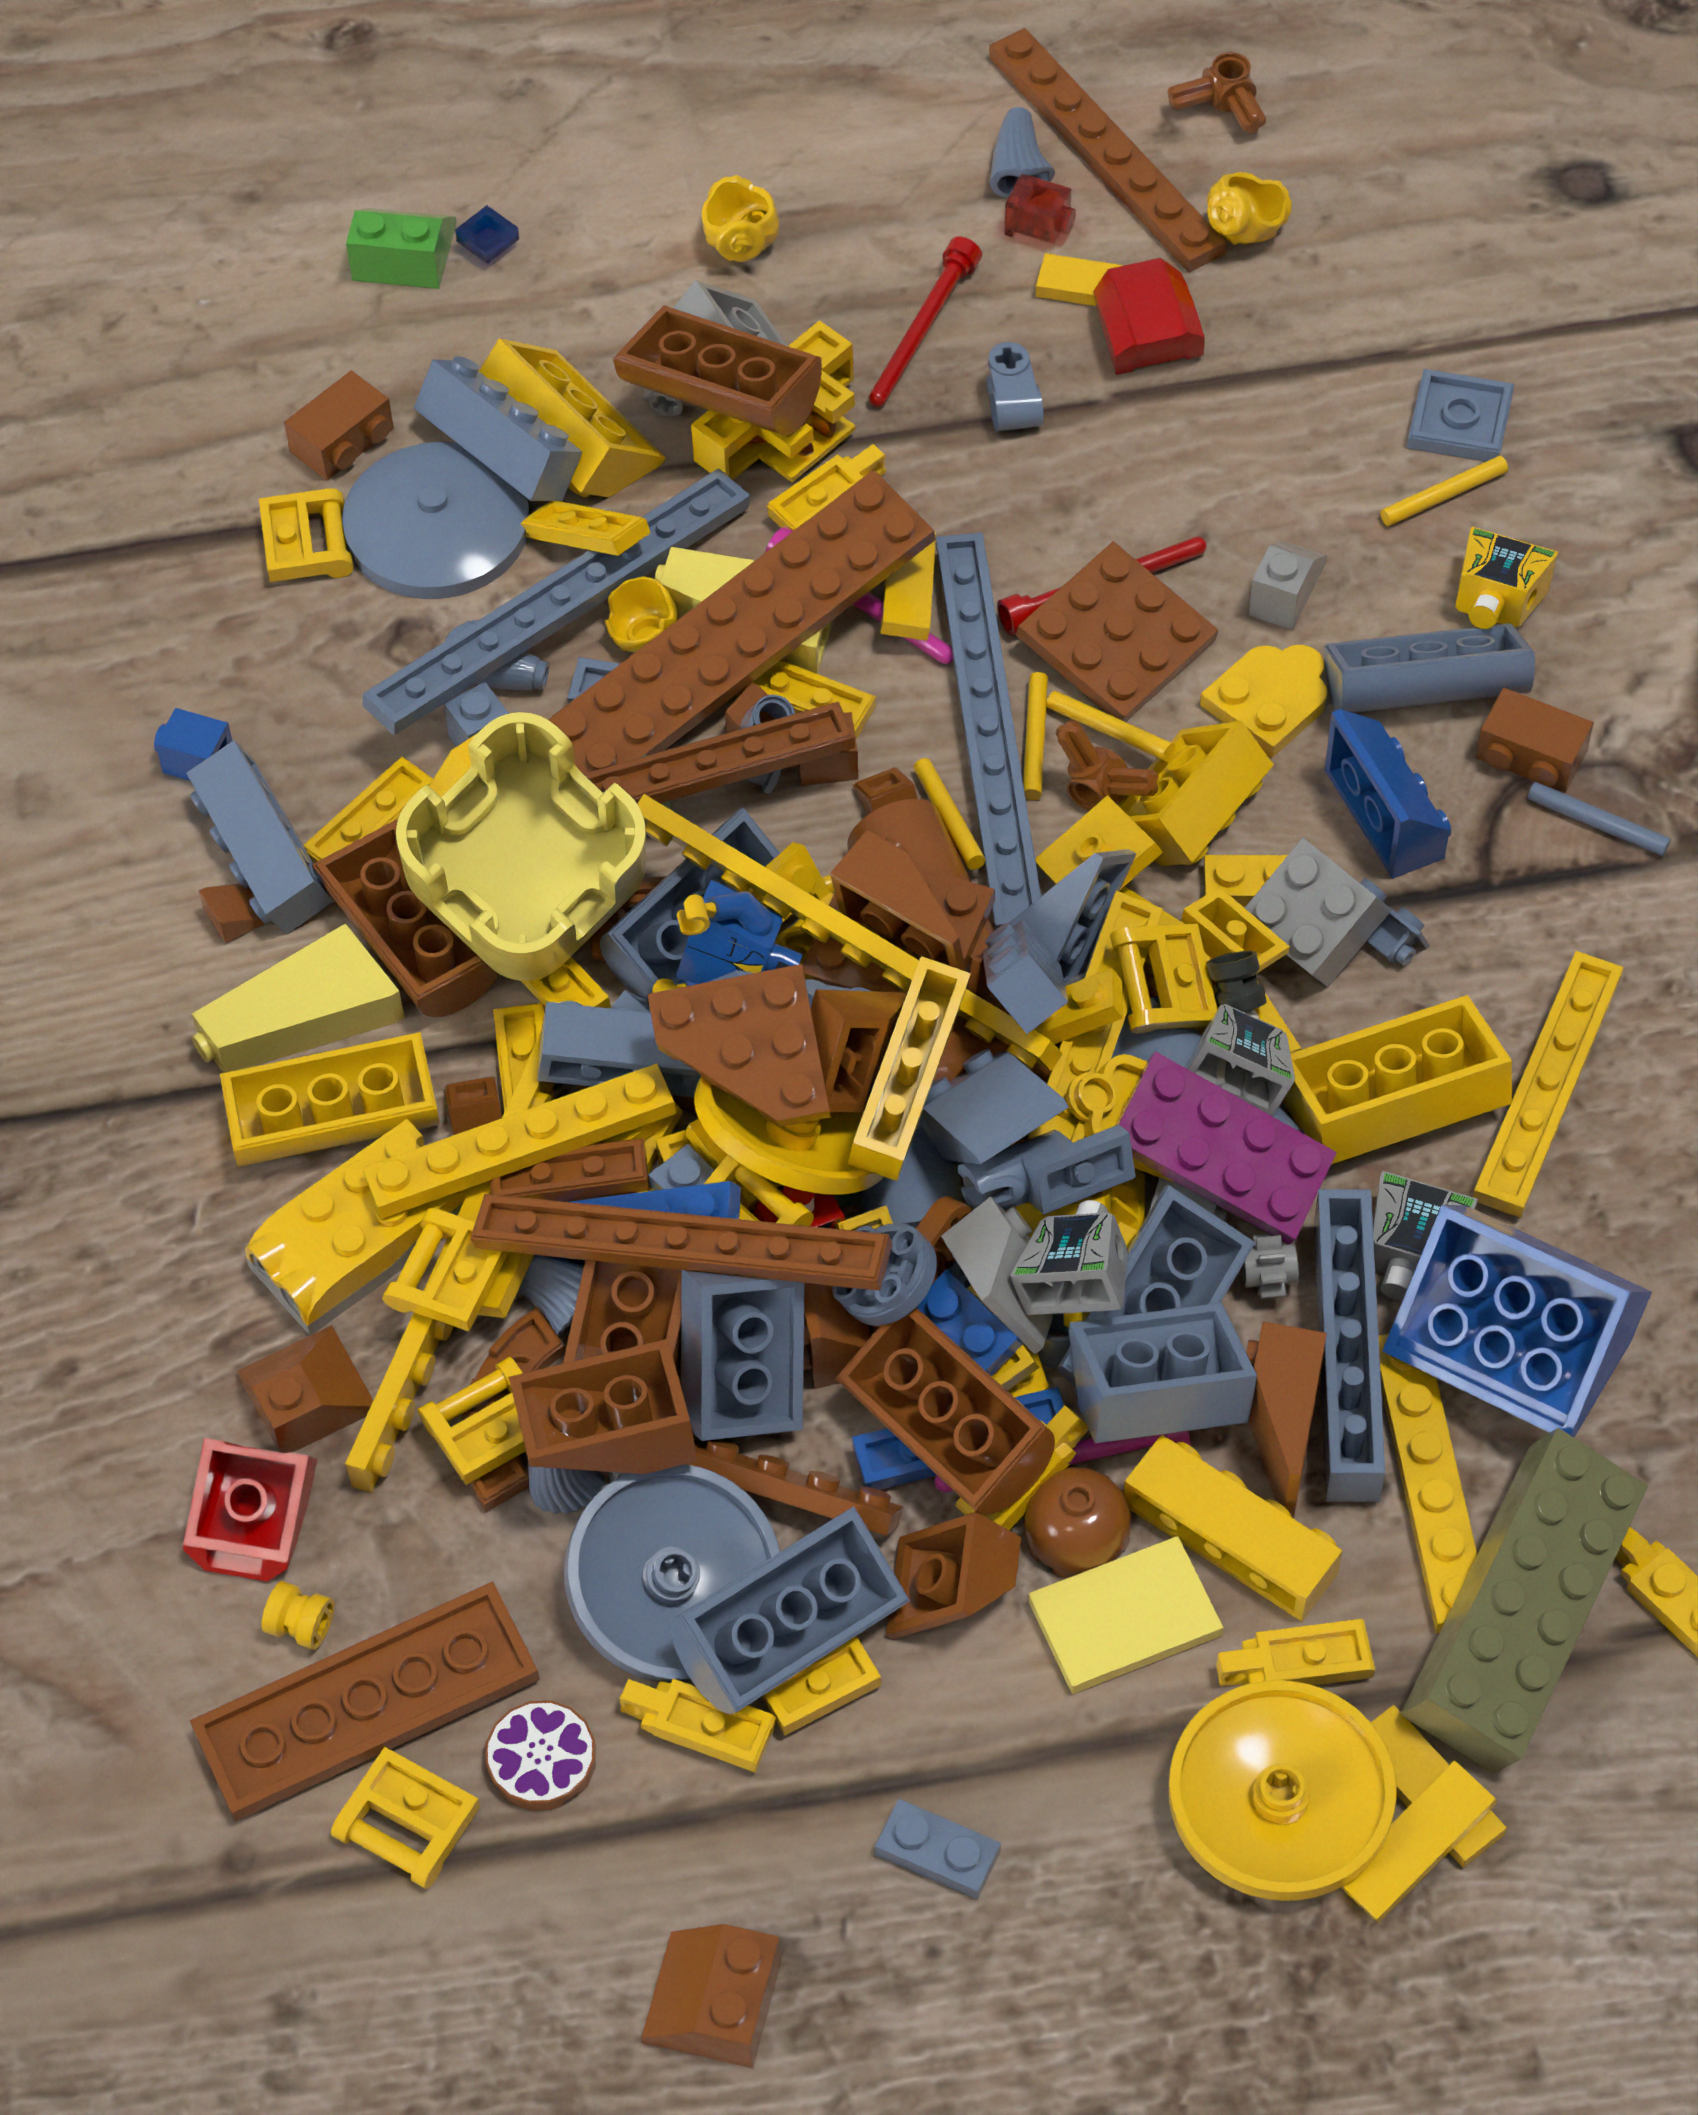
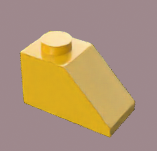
M1220 887L1183 909L1181 922L1184 924L1198 923L1204 952L1211 959L1233 952L1256 951L1260 967L1257 971L1258 973L1289 952L1290 946Z

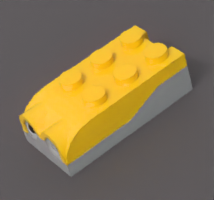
M408 1119L398 1124L282 1206L266 1219L245 1247L249 1268L309 1335L314 1334L403 1269L423 1230L420 1222L427 1209L436 1208L458 1215L470 1188L392 1216L380 1218L362 1168L425 1146L423 1135Z

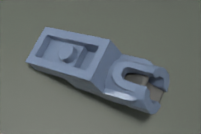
M1119 1124L1075 1142L1070 1141L1061 1132L1052 1130L1022 1143L1008 1146L981 1165L972 1163L958 1165V1173L963 1177L964 1187L961 1188L964 1200L973 1209L977 1208L989 1197H992L1004 1211L1029 1201L1043 1215L1136 1178L1130 1134Z

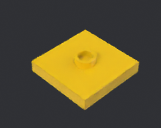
M1107 795L1035 858V862L1056 885L1094 853L1129 849L1137 854L1123 882L1122 889L1163 852Z

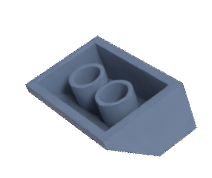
M682 1270L681 1389L689 1414L692 1432L701 1441L803 1430L804 1283Z
M1222 1303L1070 1322L1069 1337L1078 1405L1095 1444L1247 1423L1249 1421L1257 1374Z

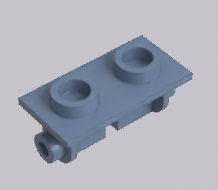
M1364 878L1360 882L1382 902L1387 898L1386 894L1368 879ZM1401 907L1397 913L1392 909L1366 941L1392 964L1399 962L1403 966L1407 965L1415 956L1416 950L1412 946L1416 942L1426 949L1430 946L1421 932L1425 925L1404 907Z

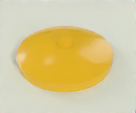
M700 1077L695 1090L694 1103L702 1126L723 1151L753 1172L794 1189L834 1195L860 1192L876 1185L883 1179L881 1175L847 1164L864 1111L830 1112V1118L778 1127L762 1117L759 1111L739 1098L734 1099Z
M1284 1680L1261 1681L1234 1688L1220 1695L1203 1707L1189 1722L1176 1745L1172 1757L1169 1775V1804L1173 1822L1185 1847L1193 1858L1213 1877L1233 1889L1254 1897L1280 1901L1315 1898L1343 1887L1360 1875L1376 1858L1384 1845L1392 1824L1396 1804V1778L1390 1754L1381 1736L1370 1721L1349 1702L1325 1689L1306 1683Z

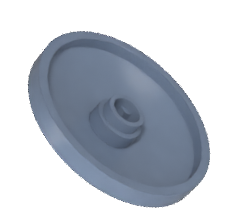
M422 443L388 454L361 474L349 491L345 501L342 517L343 531L347 549L352 555L353 562L375 584L390 592L412 598H451L473 592L488 585L514 564L527 541L525 528L520 523L529 516L527 497L458 443Z
M684 1464L647 1474L626 1473L605 1486L592 1499L572 1530L564 1561L566 1595L580 1630L590 1644L612 1664L632 1675L650 1681L671 1683L673 1679L688 1683L692 1682L678 1657L672 1639L671 1624L673 1619L780 1552L772 1526L756 1502L735 1483L715 1472Z

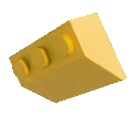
M1242 721L1181 729L1171 741L1175 744V751L1171 759L1164 761L1156 758L1148 768L1156 771L1159 776L1157 793L1153 796L1126 795L1117 804L1162 850L1163 853L1153 862L1160 866L1180 864L1192 865L1199 861L1207 853V845L1214 836L1234 821L1236 817L1234 812L1244 800L1254 795L1262 787V779L1274 764Z

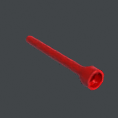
M956 236L950 240L942 255L944 270L869 394L868 400L873 407L879 408L886 403L959 278L972 274L982 258V251L974 241L962 236Z
M1194 537L1135 560L1148 571L1154 573L1202 555L1207 549V543L1202 537ZM1060 588L1030 598L1028 595L1021 597L1019 594H1014L998 600V616L1005 631L1010 636L1016 635L1018 626Z

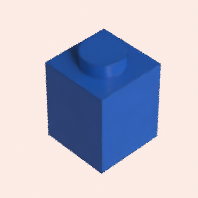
M175 708L167 724H162L158 728L154 739V750L158 753L162 772L190 781L187 775L188 771L233 741L229 723Z

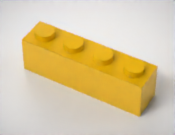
M921 956L856 1132L847 1164L898 1181L962 1004L971 973Z
M1161 1434L1124 1481V1496L1129 1510L1172 1538L1178 1536L1183 1545L1302 1622L1339 1573L1343 1550L1337 1547L1336 1542L1327 1533L1317 1528L1310 1530L1292 1518L1290 1512L1283 1505L1272 1499L1263 1500L1249 1491L1238 1476L1226 1470L1218 1471L1204 1462L1199 1453L1184 1442L1175 1443Z

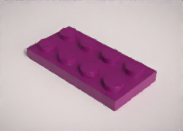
M1156 1051L1149 1057L1116 1125L1119 1124L1130 1134L1133 1159L1272 1236L1281 1235V1241L1286 1244H1291L1296 1240L1315 1200L1318 1189H1320L1337 1153Z

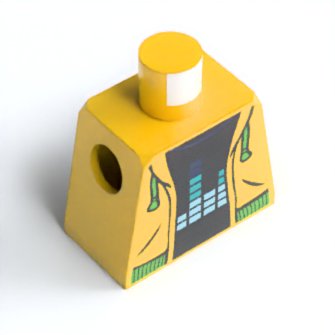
M1471 527L1455 608L1460 612L1469 614L1470 622L1480 629H1490L1496 623H1511L1514 627H1520L1547 595L1558 552Z

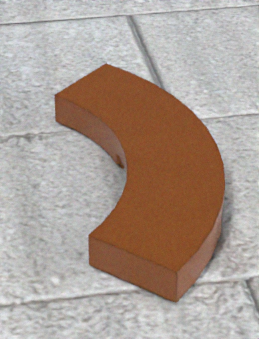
M535 1308L515 1322L491 1346L489 1356L482 1364L476 1377L472 1378L470 1385L497 1370L496 1364L508 1357H511L516 1362L522 1373L547 1368L565 1355L564 1344L538 1308ZM508 1389L501 1391L464 1412L462 1419L464 1420L512 1392ZM518 1455L472 1481L471 1485L478 1501L487 1513L529 1487V1475Z

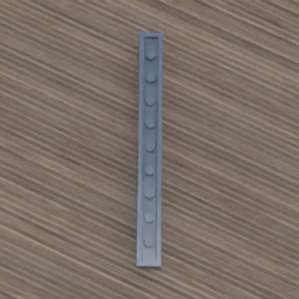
M719 468L642 516V518H646L651 533L622 554L616 556L591 550L585 552L364 692L362 706L393 735H396L608 599L610 593L624 581L641 577L659 564L667 561L671 547L686 549L748 509L750 495Z
M983 532L936 537V552L953 652L954 670L982 853L986 859L984 866L987 886L995 889L996 900L991 909L995 931L1003 924L1009 923L1039 899L1041 893Z

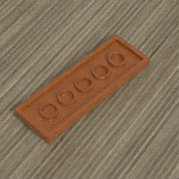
M492 1581L189 1721L231 1815L236 1822L379 1755L384 1747L388 1749L395 1748L540 1680L538 1669Z

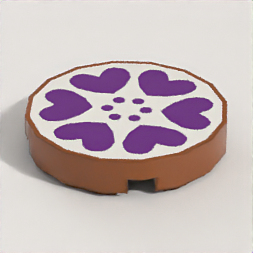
M551 1700L529 1701L510 1709L494 1724L486 1741V1769L494 1787L499 1790L500 1795L510 1804L530 1811L553 1810L565 1805L566 1800L571 1799L576 1793L578 1796L588 1786L596 1768L595 1739L587 1721L571 1707Z

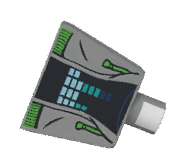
M1227 1004L1219 1006L1198 1041L1186 1069L1271 1116L1274 1115L1295 1080L1287 1034L1282 1029L1260 1020L1255 1010L1242 1012Z
M1382 1170L1373 1219L1375 1271L1385 1274L1380 1287L1381 1292L1393 1300L1403 1301L1441 1205H1466L1476 1210L1478 1199Z
M1088 1200L1079 1204L1075 1215L1048 1216L1040 1221L1010 1275L1026 1315L1122 1310L1128 1251L1115 1216L1108 1213L1107 1208L1101 1203Z

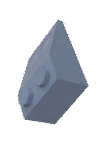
M1129 849L1094 853L1009 922L1013 927L1023 919L1061 965L1064 983L1070 981V978L1082 974L1099 936L1111 899L1116 890L1120 891L1137 853Z
M985 1049L966 1060L962 1064L966 1071L953 1080L948 1081L946 1076L933 1081L919 1122L943 1160L981 1165L1067 1109L1068 1105L1063 1097L1010 1052H994L992 1054L989 1049Z

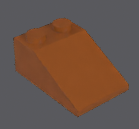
M867 830L830 872L839 912L918 960L922 956L966 972L959 936L920 874L908 851L895 839L890 837L883 839ZM968 982V985H967V988H966V989L970 991L969 982Z
M585 1260L563 1364L668 1339L678 1373L681 1357L682 1270Z
M1263 1321L1259 1341L1248 1340L1246 1354L1257 1374L1249 1424L1275 1501L1283 1505L1294 1519L1327 1333Z
M668 1339L509 1377L525 1449L531 1467L647 1474L697 1462L691 1422Z

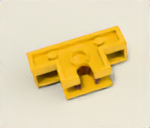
M820 320L788 345L789 347L819 356L822 361V375L818 395L809 416L802 426L794 433L784 436L708 410L691 424L694 461L710 473L719 468L733 480L756 460L760 459L790 482H794L856 430V425L843 417L844 414L855 406V393L846 388V386L854 381L853 343Z

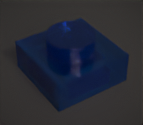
M488 205L455 229L457 242L487 264L519 240L518 227Z

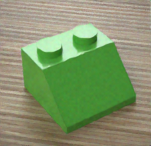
M370 208L355 210L346 241L352 281L440 289L457 223L456 217Z

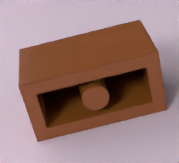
M352 370L284 421L290 453L327 481L340 470L348 468L358 456L372 445L383 441L389 432L394 429L389 398Z
M1503 687L1480 730L1476 759L1487 762L1493 768L1510 771L1533 782H1538L1566 793L1588 751L1594 722Z

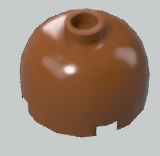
M1070 1467L1052 1475L1040 1485L1031 1497L1024 1514L1023 1537L1030 1555L1037 1562L1039 1558L1045 1565L1053 1568L1054 1574L1063 1578H1069L1114 1561L1121 1556L1123 1550L1125 1552L1130 1539L1131 1513L1123 1491L1108 1476L1090 1468Z

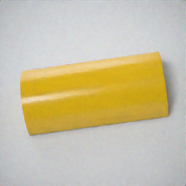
M421 1032L220 1074L232 1147L238 1167L380 1138L406 1119L417 1130L440 1125Z

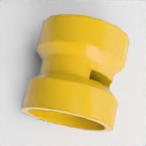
M280 1581L272 1590L265 1605L261 1622L262 1631L276 1637H282L289 1633L290 1636L295 1637L298 1645L316 1650L324 1641L332 1623L335 1610L334 1599L318 1593L311 1596L302 1595L299 1586Z

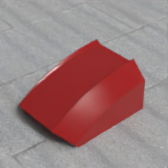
M1162 258L1107 269L1094 289L1093 294L1115 375L1132 372L1136 368L1181 358L1190 359L1204 356L1205 336L1191 293L1179 270Z
M204 1438L183 1542V1551L204 1571L268 1582L287 1570L303 1524L318 1459L308 1455L290 1452L286 1454Z

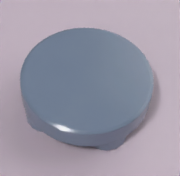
M892 1223L876 1229L871 1226H862L856 1231L889 1234L893 1244L881 1291L833 1286L832 1293L842 1306L860 1322L874 1326L886 1325L905 1317L925 1298L936 1274V1253L930 1241L910 1225Z

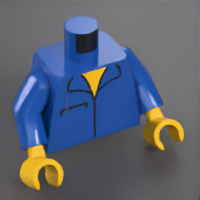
M710 880L704 897L696 894L690 895L683 904L685 910H680L677 913L681 932L684 935H689L675 977L680 979L679 984L675 985L670 979H660L654 984L652 992L710 982L736 970L758 973L799 965L803 954L775 944L783 922L779 914L764 907L749 892L737 893L718 882Z

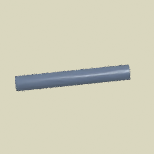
M1534 782L1529 791L1527 799L1658 855L1664 856L1670 845L1671 838L1538 782Z

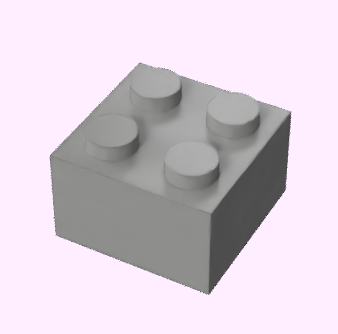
M1303 837L1245 907L1247 911L1290 946L1287 955L1327 987L1331 985L1392 911L1378 897Z

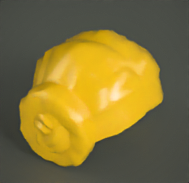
M1245 172L1222 175L1213 184L1207 195V214L1211 226L1222 238H1226L1227 242H1231L1233 245L1238 243L1251 244L1271 239L1276 235L1278 229L1288 222L1292 211V201L1289 192L1281 181L1272 179L1261 180L1255 175Z
M739 175L724 177L714 182L710 187L701 212L703 230L707 243L714 247L728 261H749L775 241L779 233L778 212L772 196L764 188L754 186L750 180Z

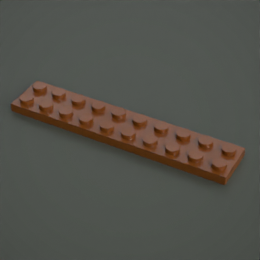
M873 469L548 720L557 726L573 743L575 765L582 774L637 759L644 755L648 756L662 752L936 540L934 529Z

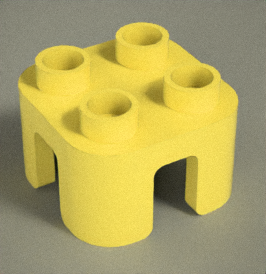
M517 712L505 714L492 720L473 737L468 745L471 761L469 770L442 797L430 786L425 785L406 803L398 818L396 840L405 878L416 897L494 971L510 979L531 981L546 977L558 970L637 891L646 870V830L644 817L639 806L618 784L613 783L603 793L581 773L575 765L573 743L557 726L539 715Z

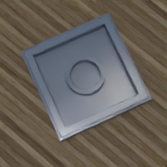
M1423 369L1407 448L1480 461H1488L1499 456L1504 440L1514 384Z

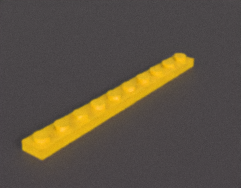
M644 794L637 805L644 817V822L646 823L645 830L649 837L666 847L671 840L685 848L681 855L699 868L706 871L710 864L724 872L721 879L735 890L748 892L750 888L764 896L760 903L766 908L776 912L784 919H786L789 913L794 914L804 920L800 927L808 934L823 943H826L832 937L844 945L841 953L864 968H867L869 963L873 962L885 970L881 976L883 979L905 993L908 992L919 963L918 959ZM966 989L958 1015L968 1020L964 1027L969 1032L989 1044L994 1037L1009 1045L1006 1052H1010L1030 1069L1037 1062L1052 1071L1062 1053L1050 1039L1035 1030L1026 1034L1012 1016Z
M541 1032L502 1118L552 1101V1096L548 1093L552 1086L554 1087L555 1082L537 1081ZM490 1181L470 1187L457 1216L476 1222L484 1194H491ZM447 1238L423 1291H426L452 1238ZM413 1312L345 1462L352 1487L372 1493L378 1477H385L388 1474L395 1455V1447L393 1446L399 1430L406 1431L415 1411V1401L413 1399L420 1384L426 1386L430 1381L436 1360L434 1352L440 1340L446 1341L449 1338L453 1329L452 1325Z

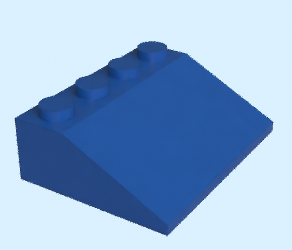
M1441 1205L1382 1351L1547 1432H1551L1558 1427L1570 1436L1575 1437L1630 1345L1652 1291L1466 1205Z

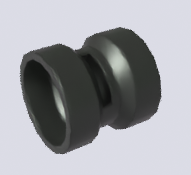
M1256 951L1228 953L1207 961L1210 979L1217 983L1218 991L1215 994L1217 1010L1220 1005L1227 1004L1244 1012L1267 1003L1264 987L1257 982L1256 973L1260 968Z

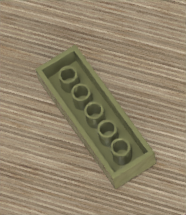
M1558 1427L1529 1446L1400 1715L1493 1774L1521 1760L1649 1485Z

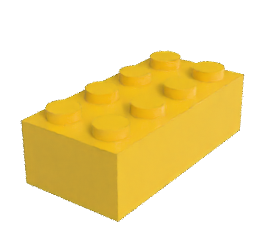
M1465 995L1290 1053L1295 1080L1283 1099L1287 1110L1295 1123L1305 1131V1135L1337 1152L1332 1162L1334 1164L1512 1104V1060L1470 997Z

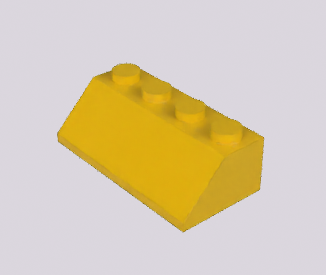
M499 338L479 370L488 379L505 385L509 390L508 394L516 401L538 411L537 417L547 425L555 426L568 434L567 440L582 451L568 486L570 490L582 497L597 495L610 498L661 466L666 459L557 350Z

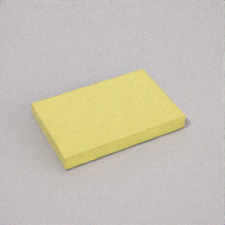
M1178 1536L1028 1593V1602L1072 1694L1223 1636L1224 1628Z

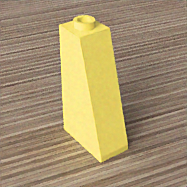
M671 547L666 564L658 565L655 579H658L669 592L677 609V619H680L755 560ZM833 620L781 660L818 674Z
M345 923L192 1013L197 1034L192 1036V1041L206 1062L214 1060L223 1073L253 1067L399 1022L405 1016L398 988Z

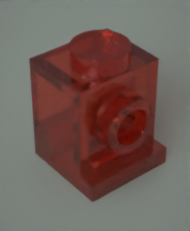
M1021 174L1005 203V235L1013 237L1017 232L1055 244L1060 233L1068 235L1072 230L1076 217V209L1071 208L1072 188Z

